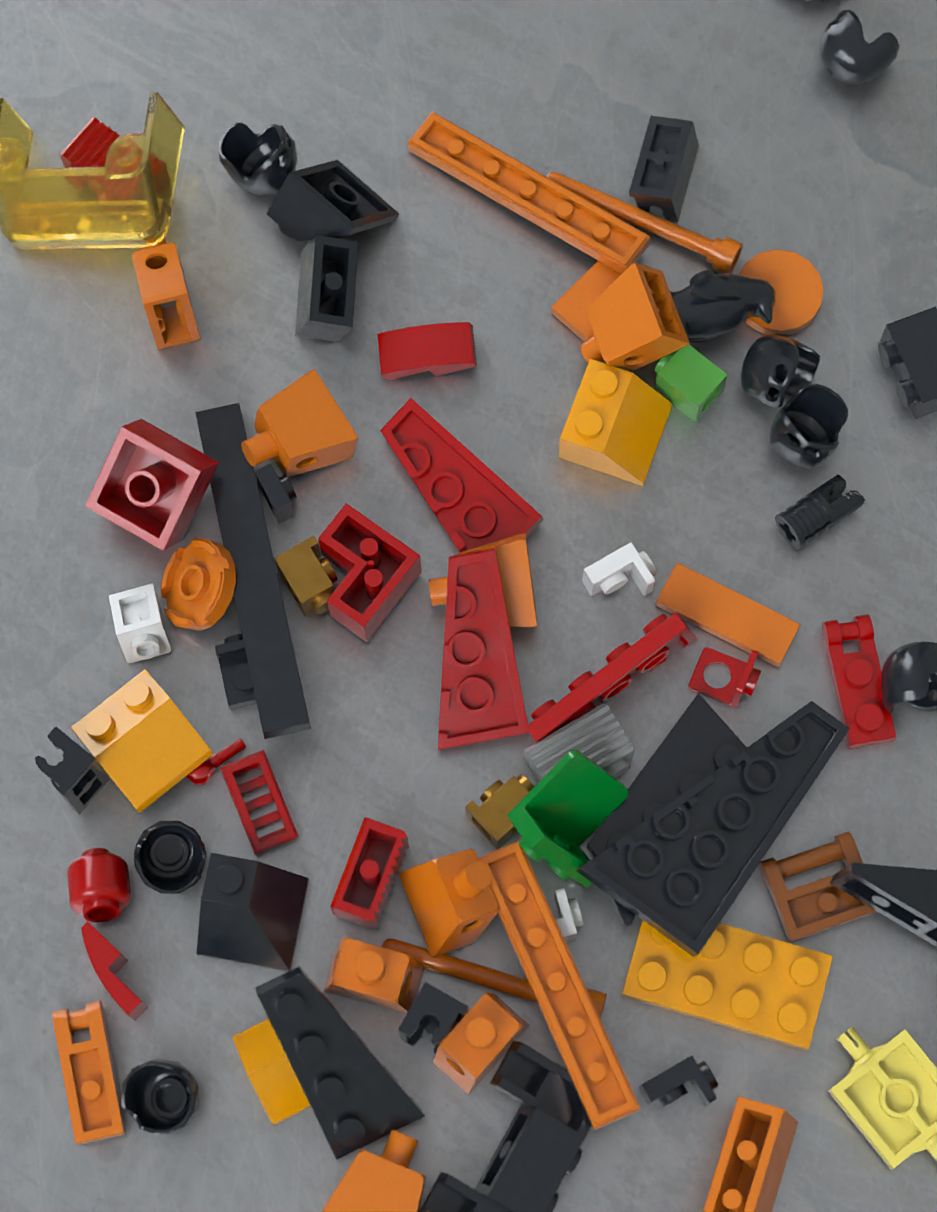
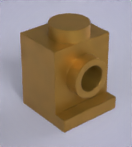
M314 535L274 557L278 573L304 616L313 611L316 614H321L329 610L327 599L335 591L333 583L338 581L337 575L327 558L323 557L318 560L322 556L319 543Z
M520 774L517 778L513 776L505 784L501 780H497L480 796L483 804L478 807L472 800L465 806L466 817L498 850L518 832L507 814L535 786L523 774Z

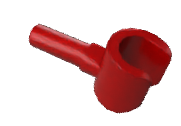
M239 738L216 754L214 753L208 760L189 773L186 778L196 785L206 784L214 775L216 768L246 748L245 743Z

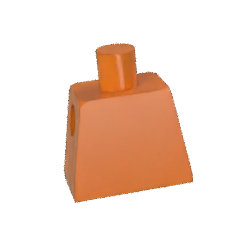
M151 235L144 238L140 243L141 250L135 251L132 254L143 306L157 349L160 350L200 340L176 244L167 243L165 237L161 235ZM170 301H175L176 303L174 306L168 308L162 307L160 305L162 303Z
M636 262L632 263L588 307L587 316L594 335L581 344L580 350L587 362L590 359L599 362L605 361L608 365L631 371L637 370L690 344L663 272Z
M313 369L267 400L257 409L254 424L257 435L241 442V447L245 458L251 466L254 467L273 458L282 474L291 477L353 458L359 437L316 370Z
M519 534L455 554L459 555L495 548L510 627H537V613L526 534ZM448 576L429 579L432 606L446 605Z
M472 848L425 862L398 874L432 957L472 945L498 913V904L490 887L493 879L492 871L486 863L479 860L476 851Z
M344 937L337 944L324 991L407 1014L417 997L425 969L412 956Z
M485 993L441 1042L433 1063L469 1095L508 1051L512 1042L517 1041L530 1025L496 994Z
M392 1130L381 1157L361 1149L322 1212H419L426 1176L408 1168L419 1141Z

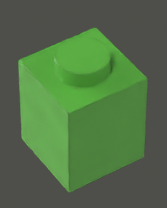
M688 344L676 353L673 352L660 359L654 369L657 373L654 390L673 403L677 409L696 423L724 392L728 375Z

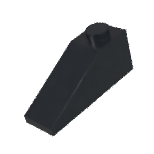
M852 863L833 875L830 884L937 947V870Z

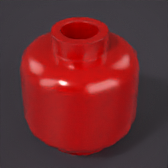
M92 848L83 852L81 857L74 860L67 868L70 907L77 914L82 915L86 921L96 923L111 921L117 918L121 911L130 903L129 870L127 862L122 857L110 853L109 850L104 848Z

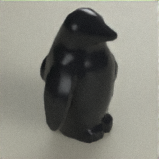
M705 270L694 275L690 279V285L676 292L670 291L688 340L692 342L714 339L719 335L737 330L747 319L752 317H759L767 324L772 322L775 290L768 281L729 273L715 274L711 270Z

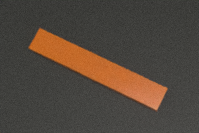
M434 112L430 113L407 142L408 151L620 274L632 263L637 262L650 245L649 235Z
M517 841L479 857V860L486 863L492 871L493 879L490 887L498 904V915L594 1131L640 1111V1106L524 850Z

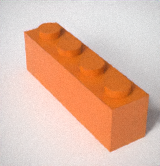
M738 1096L703 1212H772L798 1122L785 1109Z

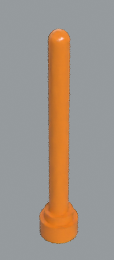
M550 172L546 176L617 218L706 256V262L713 264L712 269L722 274H731L739 260L743 249V243L729 237H725L724 240L718 237L715 240H711L558 172Z
M388 938L382 943L383 948L412 956L426 969L537 1003L527 979L446 954L432 957L429 949L394 938ZM588 988L589 996L601 1019L607 994Z

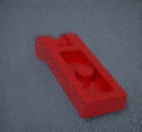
M870 615L855 616L852 622L840 624L838 620L822 622V634L843 724L850 728L845 735L848 749L894 742L896 733L892 715L888 713L882 700V672ZM856 639L859 651L844 654L842 642Z

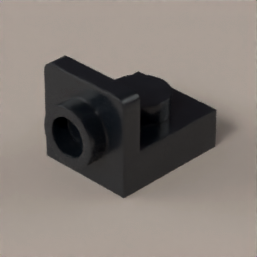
M242 634L229 636L224 639V644L215 646V651L220 664L228 706L230 710L257 703Z
M691 1055L641 1084L638 1089L648 1105L659 1099L661 1105L665 1107L688 1093L684 1084L690 1081L703 1105L706 1106L717 1099L713 1089L718 1087V1083L706 1062L702 1061L697 1064Z

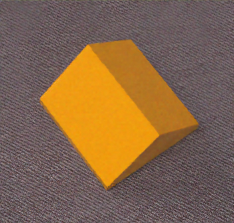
M269 1019L232 1036L246 1074L273 1125L311 1107Z

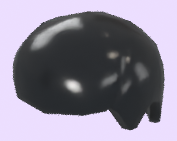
M178 820L158 821L141 833L134 849V866L146 886L161 894H180L201 879L206 859V849L200 835L194 828Z
M163 1059L150 1060L133 1068L123 1081L121 1108L134 1118L139 1129L149 1133L170 1135L188 1126L198 1111L199 1086L191 1072L179 1062Z

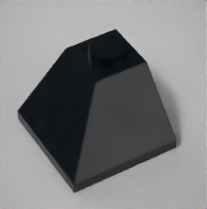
M337 159L289 172L266 214L278 224L280 231L284 235L299 242L311 240L315 234L327 237L355 234L395 221L400 213Z
M211 853L200 903L197 956L285 972L290 971L309 878L259 861Z

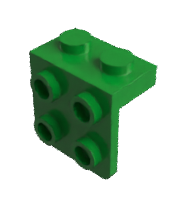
M572 750L545 775L507 816L522 836L518 844L527 855L536 862H539L542 858L546 859L548 866L561 879L567 881L572 877L588 888L592 883L576 872L590 861L580 845L626 800L629 791L622 782L578 750Z

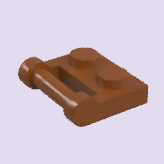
M850 832L836 835L833 842L778 861L772 857L759 863L762 877L769 888L789 943L878 913V911L830 884L833 875L791 890H787L784 878L842 859L845 867L852 863H863Z

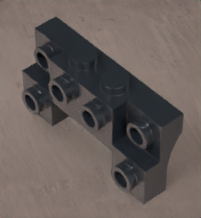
M513 1041L494 1074L490 1085L520 1102L521 1105L475 1190L450 1174L441 1172L419 1212H552L558 1201V1193L556 1191L565 1174L569 1175L578 1165L582 1156L580 1146L592 1126L568 1070L523 1042Z

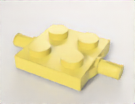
M852 1026L838 1037L837 1040L840 1041L856 1062L852 1065L848 1075L828 1090V1092L891 1170L911 1154L925 1149L937 1161V1067L905 1029L887 1044L870 1049Z

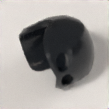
M851 10L840 12L836 19L828 24L819 45V56L824 69L837 81L849 85L864 84L879 76L891 65L899 51V42L890 32L881 34L872 43L866 42L861 22L858 16Z
M241 122L235 123L224 132L218 145L219 160L229 176L241 188L254 194H278L289 172L296 170V144L283 125L270 124L262 133L255 134L246 124Z
M781 335L759 337L751 345L744 358L741 369V386L750 396L774 408H781L784 403V397L791 399L802 387L811 385L820 362V355L814 349L792 338Z
M820 384L802 387L777 413L770 430V445L781 457L795 465L809 469L820 465L833 454L839 445L838 435L848 418V408L844 400L836 392Z
M926 641L912 642L900 646L889 655L883 665L881 675L882 700L888 713L893 712L894 706L904 702L921 710H937V701L932 700L933 694L937 692V643Z

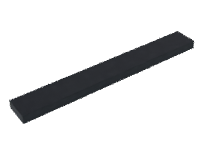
M235 403L195 412L203 452L205 455L220 462L210 485L223 546L230 552L235 564L236 584L233 594L264 739L311 729L254 467L245 458L241 447V442L247 440L240 404Z

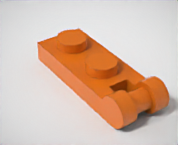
M101 1000L87 1003L86 1009L69 1012L68 1008L53 1011V1024L75 1144L83 1145L125 1135L126 1128L108 1039L106 1016ZM89 1028L91 1040L75 1043L74 1031Z

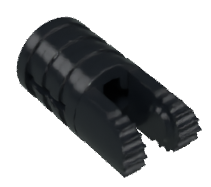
M837 474L808 493L805 498L803 497L798 500L795 505H791L786 511L775 516L776 525L784 539L793 548L799 550L807 542L809 543L814 540L817 535H821L826 529H830L862 507L865 501L864 496L856 490H850V492H846L843 496L842 493L845 492L844 489L847 487V483L843 477Z

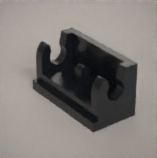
M650 116L629 190V195L635 198L638 208L649 212L650 206L658 207L663 211L662 215L666 220L678 222L699 148L693 121Z
M55 726L47 737L56 749L63 751V761L52 766L47 763L45 758L38 755L35 757L38 768L51 779L56 790L71 808L80 815L110 778L95 757Z
M425 982L398 1028L401 1040L414 1047L423 1037V1031L426 1029V1033L432 1036L431 1043L435 1045L434 1053L436 1054L441 1042L469 1012V1008L457 999Z

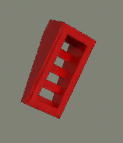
M264 750L219 767L255 855L299 837ZM257 767L260 768L262 776L237 785L235 776ZM265 784L267 785L270 793L244 803L241 794ZM274 802L277 810L251 820L249 811ZM281 819L284 828L258 838L255 829Z

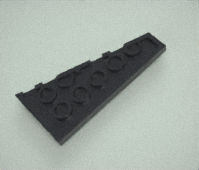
M813 701L809 702L713 773L656 812L645 822L620 838L602 853L584 864L576 872L692 957L697 956L850 728Z

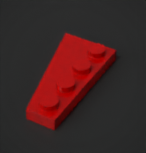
M412 398L380 430L459 552L519 534H526V537H528L544 520L541 514Z
M495 548L449 556L437 750L529 733L525 728L528 725Z
M676 613L670 617H667L666 614L656 617L644 627V637L632 646L626 642L614 649L605 658L608 664L594 675L591 671H587L576 678L568 686L571 692L556 703L554 699H551L538 707L531 714L534 721L525 728L537 743L595 709L596 706L593 701L601 697L603 701H607L625 691L633 681L631 675L637 670L640 673L648 670L652 672L667 661L666 656L670 653L669 648L679 641L686 648L698 640V638Z

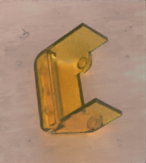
M158 92L150 93L144 132L125 134L117 138L108 149L105 167L28 169L34 131L4 98H0V227L3 235L15 247L20 249L150 247L158 244L169 230L185 126Z

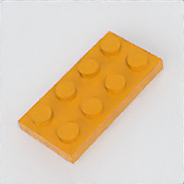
M642 920L621 996L807 1051L810 1048L833 956L719 923L700 953L692 957Z

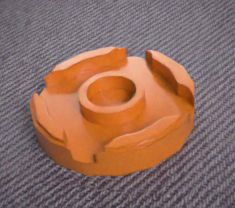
M779 249L761 252L748 260L738 274L739 276L768 281L775 290L772 322L767 324L759 317H752L746 321L749 327L761 334H786V336L797 334L811 325L820 311L824 291L820 274L809 260L795 252Z
M195 538L189 541L192 544H189L186 548L180 547L171 556L164 569L161 582V598L166 599L168 609H163L166 617L175 626L201 631L212 627L226 612L232 601L236 584V573L232 556L222 544L208 539Z

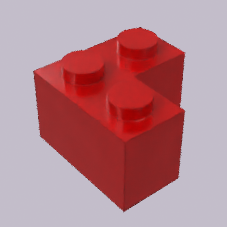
M345 503L318 538L322 556L347 573L346 577L327 599L330 617L365 642H368L422 572L421 558L417 552Z

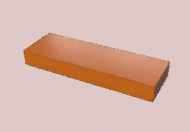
M678 562L655 606L671 614L676 613L681 619L750 654L752 649L758 651V658L778 668L801 625Z

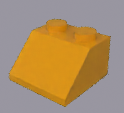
M590 359L559 439L558 458L644 486L673 403L634 373Z
M146 669L71 727L85 748L96 758L106 774L138 813H141L213 755V752Z

